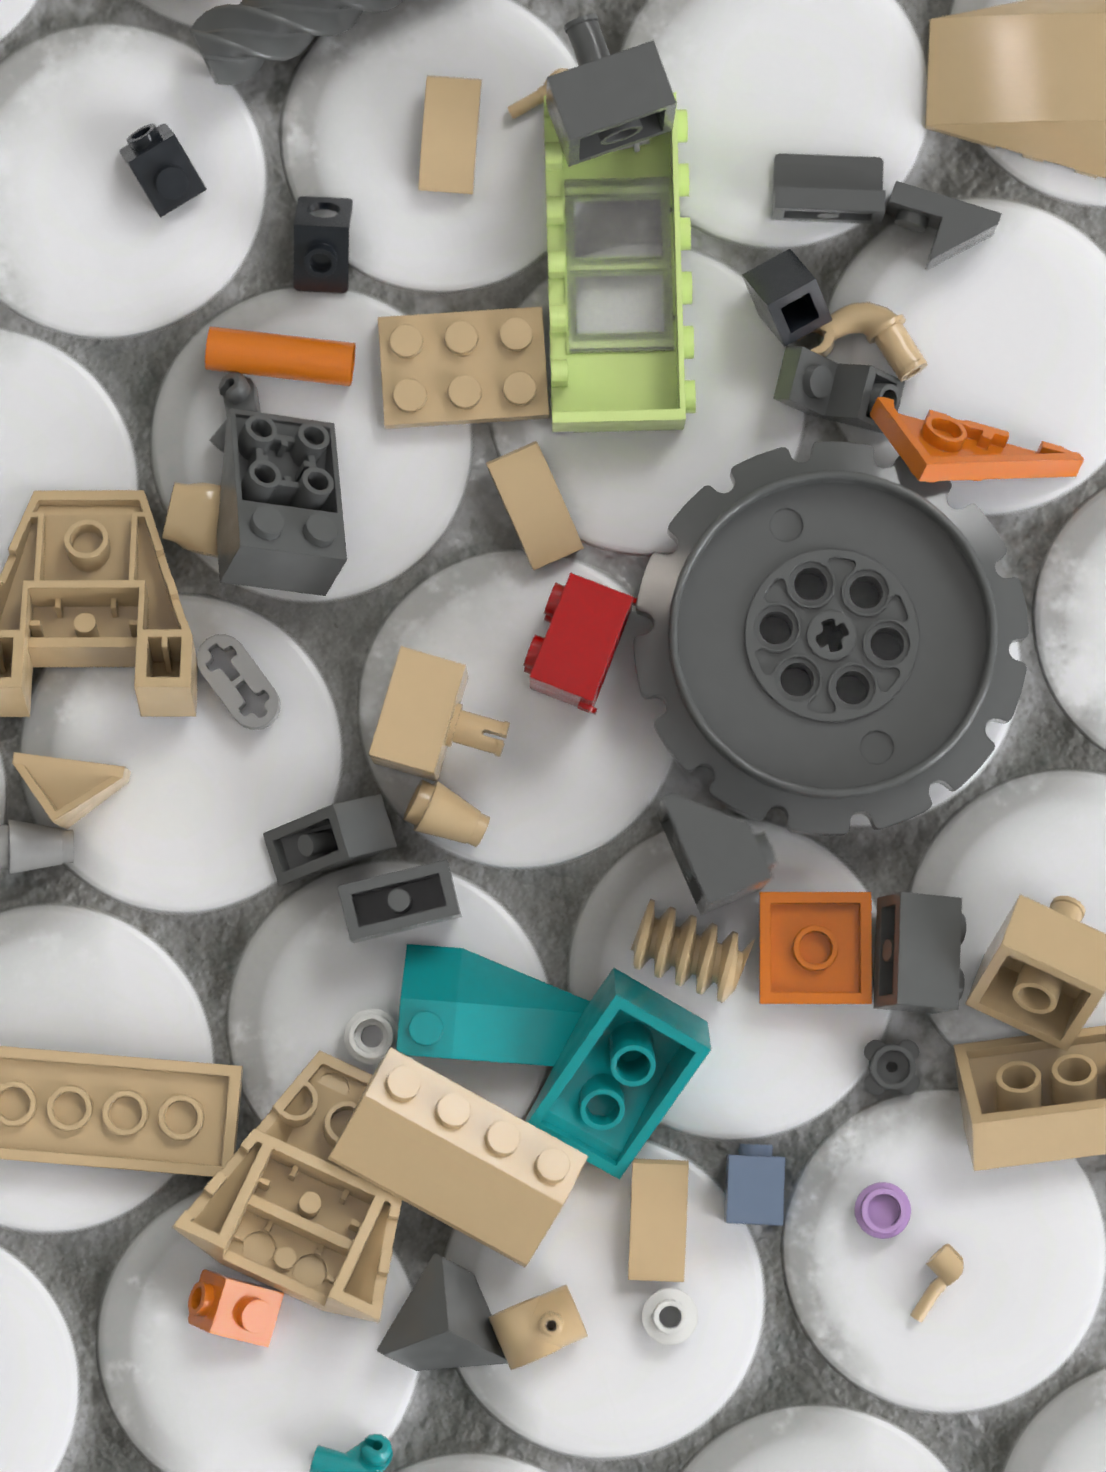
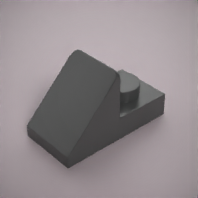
M899 181L895 182L885 214L896 217L894 222L903 228L917 232H925L927 227L937 230L925 270L931 269L993 236L1002 214Z

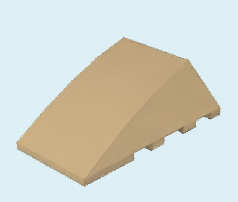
M1024 0L930 19L925 129L994 149L997 146L1018 152L1024 158L1042 163L1045 160L1075 169L1074 172L1097 178V176L1106 178V0Z
M319 1050L273 1105L272 1110L257 1128H254L241 1143L240 1148L221 1171H218L205 1186L203 1192L190 1208L185 1210L174 1223L173 1229L222 1265L326 1312L379 1323L402 1200L328 1160L372 1074Z

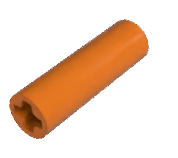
M210 326L206 341L205 370L229 373L238 372L255 376L351 386L356 345L352 342Z

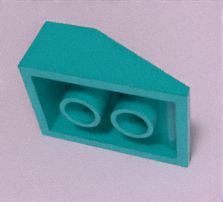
M613 968L584 1009L525 1121L588 1156L587 1162L620 1180L711 1051L708 1022Z

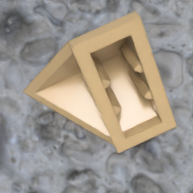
M14 752L12 762L51 821L65 829L70 828L129 783L131 773L124 766Z

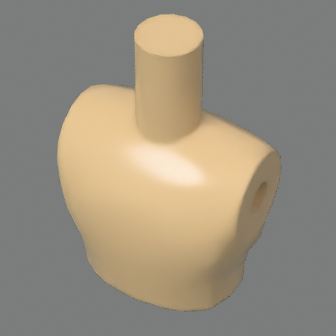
M174 482L162 539L172 541L185 550L218 558L216 535L221 486L210 483L184 484Z

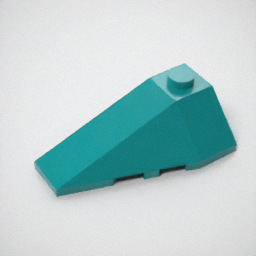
M407 944L400 996L396 1050L406 1056L554 1067L580 1016L590 1001L463 948Z

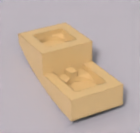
M427 75L418 190L473 194L482 79Z
M537 441L486 463L505 510L510 516L533 570L584 549Z
M635 1158L632 1161L628 1280L684 1282L689 1161Z

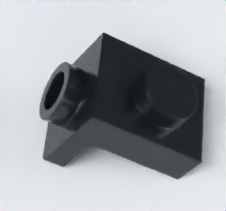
M166 123L158 127L155 124H149L136 130L127 138L128 145L119 150L160 218L207 190L177 137Z

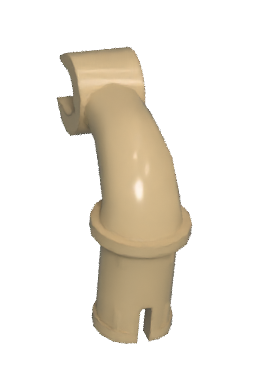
M862 302L846 305L831 314V322L811 332L818 333L824 337L823 342L819 346L811 349V351L823 357H827L832 352L834 341L838 338L853 333L865 334L870 344L876 343L900 382L910 379L927 366L926 360L903 326L906 321L904 315H896L888 307Z

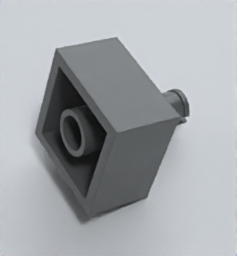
M597 14L584 15L564 25L565 33L568 34L579 66L547 77L546 106L568 167L673 131L677 102L654 40L610 55L598 23Z

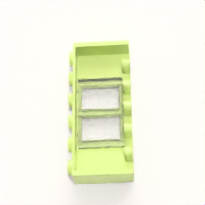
M673 92L675 100L677 102L676 92ZM544 95L552 432L683 430L686 413H696L695 380H685L684 359H694L693 326H683V305H692L693 301L692 271L682 272L681 251L691 250L690 217H680L679 197L689 196V164L678 163V143L688 142L687 109H677V104L673 131L650 138V144L641 145L640 152H634L633 147L568 167L546 106V95Z

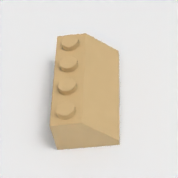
M1106 1025L1082 1028L1068 1051H1064L1032 1035L954 1045V1058L964 1131L974 1171L1106 1154Z
M390 1047L373 1073L328 1160L519 1265L526 1267L565 1204L588 1156Z

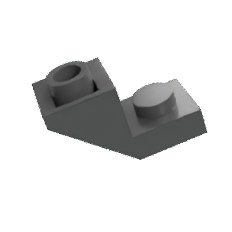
M786 346L773 399L811 416L883 433L869 414L877 397L893 399L894 408L898 412L905 381L900 382L898 378L871 365L840 364L807 348Z

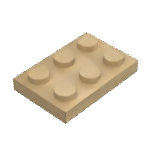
M542 307L378 317L385 429L549 419Z

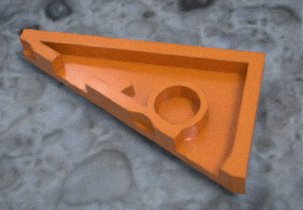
M877 397L869 414L919 482L1076 477L1084 461L1079 452H1072L1062 446L1044 441L1041 442L1037 452L1007 444L1009 439L1008 431L969 420H957L947 414L933 410L928 411L925 420L899 414L894 408V400L886 397Z

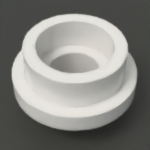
M374 1008L361 1010L350 1018L345 1027V1046L351 1056L359 1062L379 1064L390 1047L395 1050L397 1048L398 1025L394 1018L385 1011ZM368 1026H377L383 1033L382 1042L376 1047H368L362 1041V1032Z
M664 1288L654 1292L646 1300L642 1310V1322L646 1332L652 1339L661 1344L675 1345L687 1340L693 1334L698 1323V1311L694 1301L687 1293L676 1288ZM674 1306L679 1309L681 1320L676 1326L665 1327L661 1324L659 1314L664 1307Z

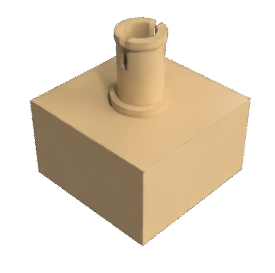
M400 646L369 756L376 765L428 780L438 781L447 748L451 747L453 742L501 757L505 744L504 741L485 736L483 733H489L506 739L510 722H502L462 710L463 704H461L468 680L465 664Z
M1020 894L983 956L965 1005L1064 1051H1068L1106 992V934L1081 923L1086 911L1082 903L1075 898L1057 896L1052 900L1050 907H1047Z

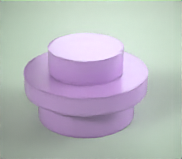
M878 1182L867 1186L858 1195L854 1207L855 1218L860 1228L868 1235L887 1239L898 1235L906 1228L911 1216V1205L907 1195L899 1187L891 1183Z

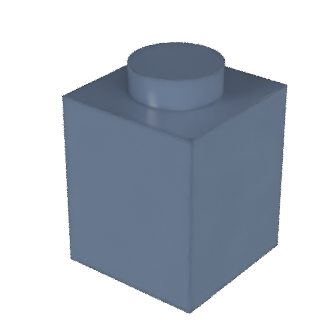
M739 1144V1155L727 1154L724 1222L783 1225L785 1157L773 1156V1145Z

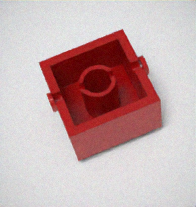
M571 572L565 586L555 582L544 610V614H546L544 621L550 623L545 638L534 635L523 664L525 666L524 672L530 674V689L595 715L597 712V708L594 707L628 622L632 605L636 606L637 598Z

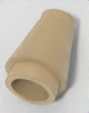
M421 780L409 801L403 820L413 824L414 831L464 844L468 843L477 847L486 832L490 817L482 814L480 810L436 780L434 784Z

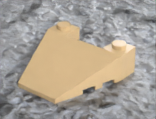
M144 490L34 491L8 548L9 557L0 575V717H30L33 667H135L134 689L141 717H196L198 666L193 636L186 620Z

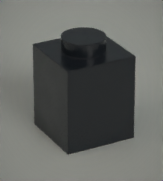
M790 248L742 274L760 318L784 347L832 321L816 278Z

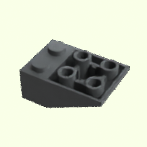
M233 408L229 409L226 422L216 535L220 583L326 596L347 561L334 423Z

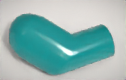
M376 1433L368 1435L364 1438V1441L346 1453L317 1445L309 1472H383L392 1461V1446L387 1437Z

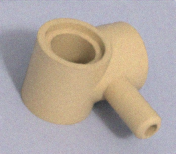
M567 1284L515 1304L489 1317L510 1370L539 1360L560 1350L562 1347L588 1337Z

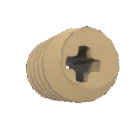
M650 899L631 950L634 951L633 965L635 969L640 970L653 958L654 975L657 978L663 977L673 966L675 967V984L680 987L692 975H696V993L700 995L704 994L713 983H716L717 1001L723 1003L735 991L755 939L743 951H739L737 932L732 931L722 943L717 942V924L711 923L701 935L696 934V916L690 915L678 927L676 926V908L670 906L659 919L655 918V900Z

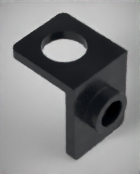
M301 196L298 198L294 221V289L296 291L346 293L348 291L349 231L353 209L352 199ZM315 210H331L338 214L332 217H317L311 215L310 212Z

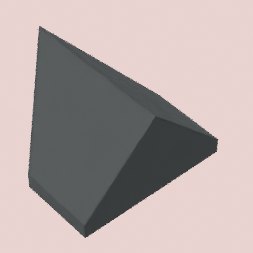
M434 1253L378 1346L377 1351L415 1371L508 1364L489 1320L492 1314L475 1275L460 1265Z

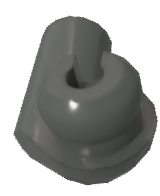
M231 372L222 378L219 384V393L224 399L226 415L230 408L261 413L258 390L250 378L238 372ZM227 419L209 439L223 453Z

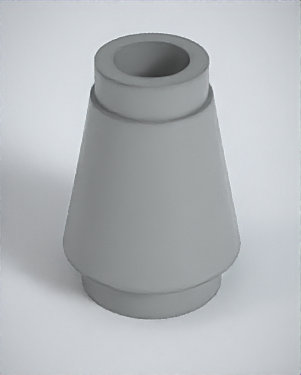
M8 819V825H0V869H8L9 875L74 862L73 830H62V828Z

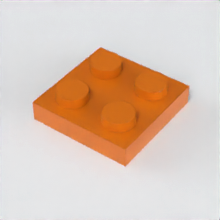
M759 892V1004H872L871 892Z

